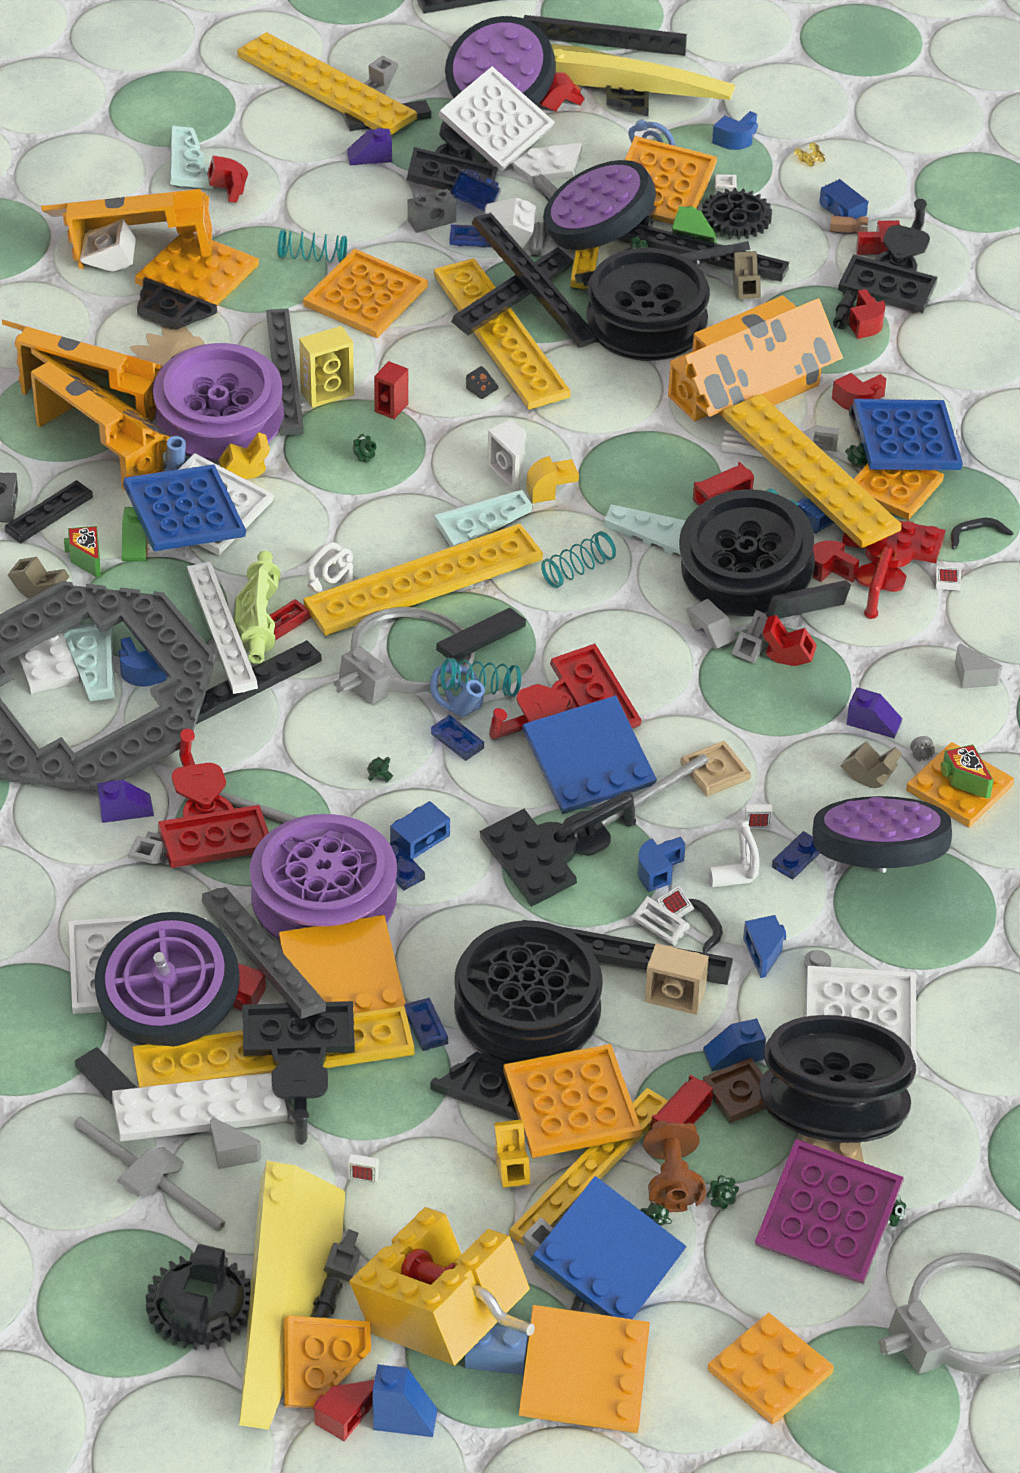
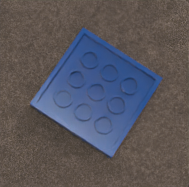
M854 399L853 409L869 469L961 470L963 462L944 400Z
M215 464L126 477L123 480V486L153 551L242 538L246 535V528Z
M617 696L523 724L522 730L562 814L612 799L624 792L631 793L650 787L657 782L656 776Z
M594 1176L530 1260L601 1315L633 1319L687 1246L602 1180Z

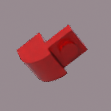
M557 72L549 91L539 103L556 112L565 99L581 105L585 98L580 93V87L571 80L568 74Z
M213 155L207 171L209 186L226 188L228 202L237 203L239 195H242L244 192L248 171L242 164L233 159Z
M877 221L876 232H858L856 243L857 255H878L888 251L883 243V238L888 228L893 225H900V221Z
M867 289L858 291L856 307L850 308L849 327L857 339L873 336L882 330L885 302H876Z
M849 373L833 381L832 399L846 410H850L854 399H881L885 396L887 379L882 374H879L862 382L854 374Z
M832 540L818 542L813 547L815 569L812 578L822 582L833 572L853 582L859 569V559L844 552V543Z
M777 615L769 616L762 632L765 641L769 643L766 651L767 656L777 663L790 666L812 662L817 645L806 628L788 632Z

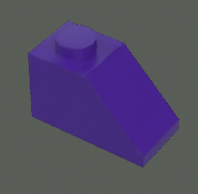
M377 128L367 130L347 149L349 165L392 162L390 129Z
M856 687L849 702L846 725L895 739L903 718L881 694Z
M125 780L97 783L102 823L154 816L150 793Z

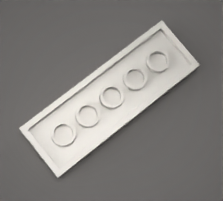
M272 1073L112 1091V1101L120 1142L211 1131L210 1120L213 1117L234 1128L287 1122L288 1119L285 1100L275 1096L272 1091Z

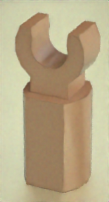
M831 215L830 231L852 233L853 231L858 234V232H867L868 227L861 226L868 225L867 217L853 219V217Z

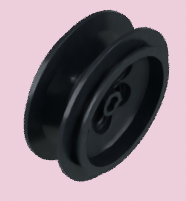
M745 489L717 495L699 505L688 516L681 529L679 549L683 581L695 599L699 602L706 599L710 600L724 614L750 617L754 616L756 610L766 614L772 596L806 589L811 582L815 569L814 535L811 523L806 514L795 503L772 492Z

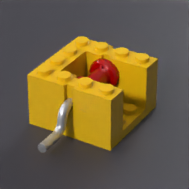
M427 1207L418 1212L391 1239L393 1243L391 1246L383 1247L349 1280L365 1321L371 1322V1334L454 1366L497 1322L529 1336L535 1331L534 1324L507 1314L530 1289L510 1236L487 1229L461 1254L446 1214Z

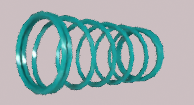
M281 229L279 232L277 244L279 258L285 257L289 248L293 259L297 258L301 249L304 260L309 259L313 249L314 258L317 262L321 260L324 249L329 263L333 261L336 250L339 263L347 255V237L342 236L339 245V235H337L334 253L329 261L327 255V234H325L322 252L319 259H317L315 233H313L308 257L305 258L303 249L304 232L302 231L297 254L293 257L291 246L292 231H289L287 248L286 231Z
M599 531L593 534L591 539H583L581 545L574 544L570 550L564 549L560 555L555 554L550 559L543 560L541 570L545 580L554 588H558L564 583L559 567L552 560L553 557H560V567L565 577L569 580L574 579L572 567L562 557L563 552L566 551L570 552V560L574 570L580 575L584 574L582 561L572 551L575 546H580V554L587 568L593 570L595 567L594 559L590 552L582 546L585 541H590L592 554L598 563L604 564L605 559H614L616 547L611 537L606 532ZM598 536H602L609 543L612 549V557H608L599 544ZM592 543L596 545L598 552L603 557V562H600L594 554ZM582 548L590 556L593 567H589L582 554ZM572 554L579 560L582 566V573L576 569L572 560ZM561 559L569 566L572 578H569L565 573ZM545 562H549V570L556 584H554L549 578L546 572ZM551 565H552V566L554 567V569L556 570V573H557L558 579H559V583H558V581L555 579V577H554V575H553V572H552V569H551Z
M447 658L443 662L440 680L444 690L448 691L452 687L455 691L459 689L461 683L459 666L463 662L468 663L470 667L466 675L465 685L468 682L470 671L471 680L474 679L472 667L478 663L482 667L478 681H481L483 673L484 688L486 686L485 667L492 665L495 669L490 683V690L493 695L498 690L499 677L497 669L500 666H504L507 669L503 682V694L515 697L520 690L522 675L518 665H511L509 669L504 663L495 667L492 662H488L483 666L481 662L475 661L471 665L466 659L458 664L454 658ZM450 662L452 675L449 686L446 687L445 672L447 664ZM515 668L517 672L516 688L512 694L510 691L511 673ZM458 671V685L455 688V679ZM496 673V688L493 693V680Z

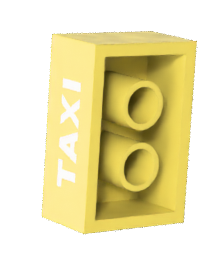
M339 326L299 338L301 393L310 406L314 408L353 396V341L344 328Z

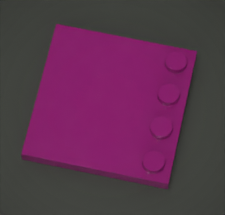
M795 1139L755 1239V1245L864 1284L902 1187L904 1177Z

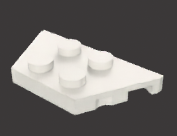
M582 143L552 145L537 149L531 148L523 152L511 164L514 166L515 172L523 175L531 183H534V177L539 174H543L549 181L571 178L574 176L575 167L579 161V154L582 152Z

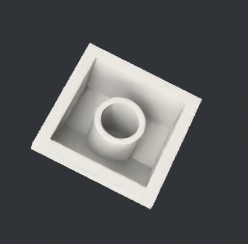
M515 197L489 203L485 206L484 214L491 212L522 249L533 234L536 206L530 202Z
M124 219L98 228L84 235L80 260L84 264L111 272L126 269L133 262L136 238Z
M511 419L488 430V466L514 491L519 490L524 471L526 433L521 426H518Z

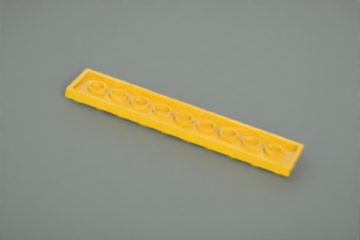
M267 32L237 49L239 58L342 113L350 114L373 130L389 128L392 135L417 119V111Z
M475 258L434 269V277L459 312L496 288ZM511 308L474 331L528 410L570 398L571 390Z
M762 394L723 410V418L861 548L901 531V523Z
M519 523L303 598V603L309 609L311 617L324 636L355 626L366 616L379 610L409 607L543 560V552Z
M405 1006L354 1013L355 1052L327 1053L323 1066L331 1068L415 1055ZM243 1030L206 1035L195 1041L175 1047L150 1044L132 1046L139 1088L272 1073L276 1068L272 1055L244 1056Z

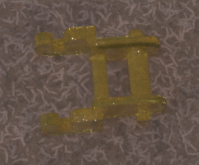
M815 142L809 144V149H813V152L810 154L800 148H796L794 151L801 162L805 161L811 167L814 166V162L825 161V155L819 150L820 147Z

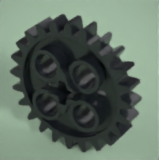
M727 188L725 193L717 191L716 195L710 194V199L706 198L705 203L702 204V214L714 233L720 232V237L728 235V238L731 239L733 236H736L738 240H740L741 236L749 239L750 234L757 237V232L763 234L764 229L769 228L772 220L771 204L766 203L767 199H760L761 194L754 196L753 191L745 193V189H742L740 192H737L736 188H733V192H730Z

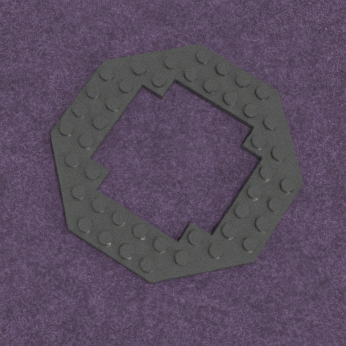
M62 581L1 613L0 687L14 680L12 672L4 662L87 618L92 621L100 633L123 622L169 679L150 689L151 696L160 707L75 753L62 737L39 749L0 698V780L98 792L97 783L124 780L179 750L181 731L186 728L193 731L195 729L216 662L215 653L164 592L154 591L153 594L140 593L139 589L120 587V590H110L103 585L86 584V587L75 586L72 582Z

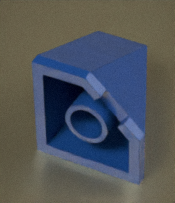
M377 1364L373 1386V1430L433 1437L437 1407L410 1370L405 1367Z

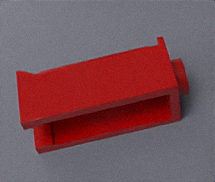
M738 462L736 467L704 481L694 482L693 501L699 506L705 501L726 492L745 489L753 490L754 475L750 469H747L741 462Z
M689 1075L688 1082H685L658 1113L652 1116L651 1130L652 1125L658 1121L695 1124L712 1105L713 1087L709 1086L707 1082Z

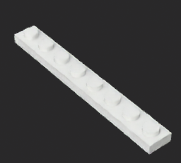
M211 561L187 566L188 576L233 694L258 689L256 677Z

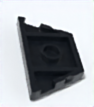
M607 85L606 105L639 115L649 116V91L625 90L622 87L612 89L611 86Z
M143 278V288L140 291V300L137 305V315L176 330L215 315L218 312L217 305L150 278Z
M475 1052L467 1057L464 1062L451 1067L449 1074L441 1079L435 1077L430 1082V1090L504 1117L519 1120L504 1074V1064H509L508 1062Z

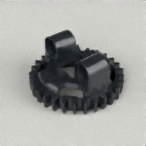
M198 1244L195 1252L191 1253L189 1261L180 1256V1264L176 1265L174 1262L169 1261V1270L161 1267V1277L153 1276L154 1284H148L149 1294L145 1296L147 1302L146 1312L149 1316L150 1324L154 1325L155 1332H161L163 1340L171 1337L173 1346L179 1341L182 1342L183 1349L188 1344H193L195 1351L198 1345H205L208 1350L210 1343L214 1342L220 1347L221 1339L223 1338L231 1342V1333L240 1335V1327H247L251 1292L250 1278H245L244 1270L238 1271L237 1263L228 1266L225 1249ZM189 1278L218 1284L210 1307H208L207 1296L184 1291ZM162 1302L166 1304V1307L172 1314L170 1319L164 1309H161ZM222 1316H228V1325L225 1326L223 1322L216 1327L210 1328L211 1332L206 1333V1325L209 1322L217 1320Z

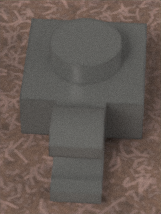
M348 1229L342 1245L333 1243L324 1267L326 1273L346 1281L353 1277L361 1252L353 1250L358 1232Z

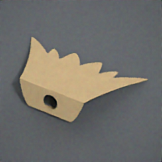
M163 326L162 333L164 337L147 333L146 337L150 346L134 345L130 346V349L137 355L133 357L164 366L177 354L192 347L204 345V342L199 336H193L186 326L176 330Z

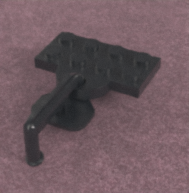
M442 122L439 136L446 144L437 147L435 152L417 147L413 148L406 181L437 189H448L458 194L491 201L498 167L478 163L476 155L470 150L474 147L446 122Z
M917 199L914 202L915 220L911 228L902 225H893L888 228L883 238V243L888 251L879 254L874 260L853 254L838 284V291L845 292L850 290L852 291L851 294L855 293L858 295L859 290L867 289L871 297H874L876 301H884L886 304L919 313L924 312L938 279L936 276L918 272V265L913 257L924 253L930 243V236L926 232L921 231L924 226L925 208L927 207V202L924 199Z
M624 792L588 811H580L566 818L563 824L559 822H545L537 825L524 808L479 831L480 838L532 907L577 883L576 876L567 865L575 854L594 855L610 845L611 835L601 821L623 810L624 815L621 817V822L626 826L636 824L634 797L630 792Z
M353 1001L326 1002L325 1012L305 1018H300L288 1003L243 1005L244 1056L272 1055L273 1063L276 1066L272 1071V1091L278 1098L294 1099L292 1117L295 1124V1140L299 1145H303L308 1139L307 1119L309 1113L307 1111V1098H319L328 1090V1071L323 1066L327 1053L355 1052Z

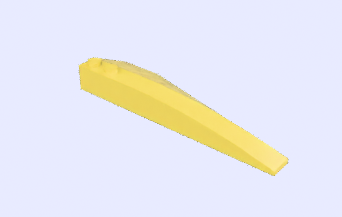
M551 44L556 61L555 73L563 72L568 74L576 85L607 88V85H609L612 89L622 87L625 90L634 89V91L731 100L735 90L734 84L694 72L621 57L580 46Z
M266 1161L260 1180L239 1425L268 1430L284 1391V1318L286 1316H311L314 1308V1299L319 1296L324 1280L328 1276V1273L324 1271V1267L333 1243L340 1244L342 1240L345 1202L344 1190L295 1165Z

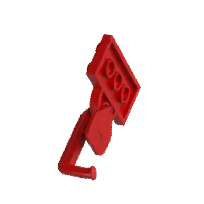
M898 520L901 523V531L864 548H861L844 532L842 543L846 546L865 549L866 557L872 562L860 566L856 575V580L859 584L869 587L867 606L864 610V615L867 618L874 619L878 616L879 611L877 607L881 590L897 592L904 588L907 576L899 567L909 564L912 559L937 563L946 530L935 526H924L911 521Z
M594 643L551 658L550 665L559 680L551 688L535 684L521 689L517 694L516 700L524 715L504 721L507 718L506 711L501 708L494 709L489 737L491 739H498L521 731L525 723L613 696H617L632 729L640 726L642 720Z
M183 729L180 733L179 751L182 767L173 771L172 782L176 793L189 800L183 808L182 818L158 821V831L170 867L174 868L253 854L260 841L269 833L260 805L234 809L230 801L220 796L219 794L226 786V779L222 768L210 762L195 764L191 753L195 733L191 729Z

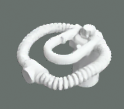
M335 542L319 546L315 550L311 561H309L306 570L309 579L307 584L309 590L316 593L324 591L317 576L314 574L316 563L323 565L322 577L325 582L335 583L345 572L346 579L343 584L352 582L353 556L351 551ZM329 566L337 567L340 570L337 571L333 578H330L327 574Z
M739 820L736 824L741 845L740 863L709 867V882L712 888L752 883L758 876L759 851L756 848L757 845L754 837H752L748 820Z

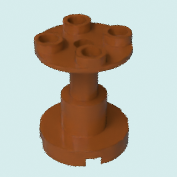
M658 1121L652 1125V1130L643 1139V1147L648 1154L657 1159L665 1160L660 1167L661 1173L653 1177L649 1182V1200L651 1203L653 1201L656 1204L665 1206L669 1212L687 1211L688 1205L695 1203L698 1206L706 1197L705 1181L702 1176L689 1170L687 1162L682 1160V1157L691 1154L699 1146L700 1139L694 1124Z

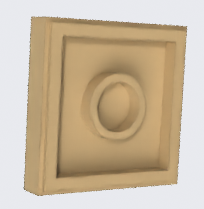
M725 740L681 757L680 764L684 766L702 754L707 756L709 762L689 774L706 797L751 778L750 771Z

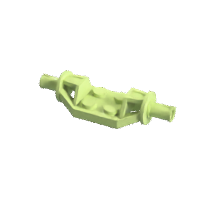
M269 551L259 552L257 562H253L247 569L248 583L235 597L233 621L244 648L249 651L248 659L254 664L262 663L265 658L264 652L271 650L275 645V635L273 634L275 622L266 613L268 600L278 589L281 573L278 566L272 563L273 555Z

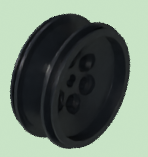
M656 248L625 250L606 258L591 275L588 283V299L590 302L587 307V324L597 336L596 340L614 354L641 361L670 359L693 348L694 333L707 328L708 312L706 308L710 298L709 284L701 269L694 262L680 254Z
M523 920L504 923L485 931L475 938L463 952L457 963L454 976L456 992L454 999L455 1018L463 1035L480 1053L508 1063L576 1051L580 1050L589 1041L598 1027L601 1016L600 997L603 987L601 968L587 944L567 929L542 921Z
M839 1015L806 1016L793 1019L779 1026L765 1045L764 1060L769 1069L761 1078L760 1095L768 1113L781 1125L794 1132L829 1142H868L881 1139L895 1132L910 1113L911 1097L907 1088L912 1084L916 1075V1063L912 1051L902 1038L880 1025L858 1018Z

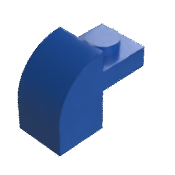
M749 111L740 121L724 115L713 125L712 143L730 150H740L751 146L753 135L758 129L757 113Z
M131 637L121 639V650H118L121 677L126 682L135 686L145 687L167 680L165 673L147 651L138 653Z
M681 837L667 840L659 845L651 838L641 846L638 857V877L648 892L671 884L672 865L683 862L685 857L686 843Z

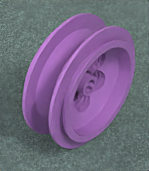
M211 343L192 347L171 358L157 374L153 387L156 405V424L171 436H179L185 440L186 455L192 456L195 453L212 461H219L218 459L230 443L247 448L257 432L265 434L269 443L280 430V425L284 418L281 376L275 365L267 357L245 346L229 343Z
M314 814L287 821L270 831L260 841L252 855L250 862L251 902L255 916L264 929L278 940L279 932L313 926H335L380 915H385L386 923H388L397 903V862L395 853L389 842L380 832L370 825L351 817L336 814Z

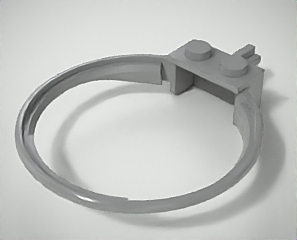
M394 607L374 612L362 619L352 633L350 651L342 655L339 679L334 681V686L337 687L336 691L340 694L352 688L369 703L374 704L385 699L389 691L414 694L430 690V681H408L393 677L394 672L360 646L365 632L372 625L390 618L411 617L439 624L453 634L464 629L444 615L421 608ZM475 652L465 656V659L471 665L474 661ZM464 662L463 666L470 668L468 663ZM451 676L445 678V683L451 679ZM438 680L437 688L442 686L441 680Z
M957 1253L934 1260L924 1267L915 1279L908 1304L895 1309L888 1328L891 1336L882 1338L878 1342L881 1346L880 1352L883 1355H890L902 1351L918 1375L937 1369L941 1363L953 1369L971 1374H994L1019 1369L1020 1360L1009 1364H986L967 1359L952 1352L949 1349L951 1343L921 1302L920 1296L929 1280L947 1268L964 1265L985 1267L1008 1276L1019 1285L1020 1269L998 1258L977 1253Z

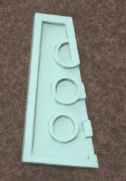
M172 126L170 185L213 190L214 186H209L207 171L209 167L204 162L205 157L199 149L200 144L194 128Z
M519 490L436 514L435 523L450 547L485 536L532 511V504L523 490Z
M611 504L605 518L604 527L630 538L634 536L639 537L643 540V543L649 546L656 544L663 547L664 552L673 555L677 553L680 555L679 538L685 520Z
M92 623L73 626L63 631L89 701L115 698L112 627L100 633Z

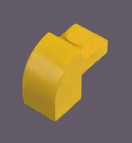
M257 432L247 448L230 443L218 459L220 467L243 479L260 476L266 470L264 459L267 458L270 451L267 437L265 434Z
M547 456L539 459L529 468L526 477V489L532 503L555 500L556 485L579 481V473L573 459L552 462L551 457Z
M513 1120L494 1123L495 1158L502 1187L531 1184L529 1157L525 1150L523 1121Z

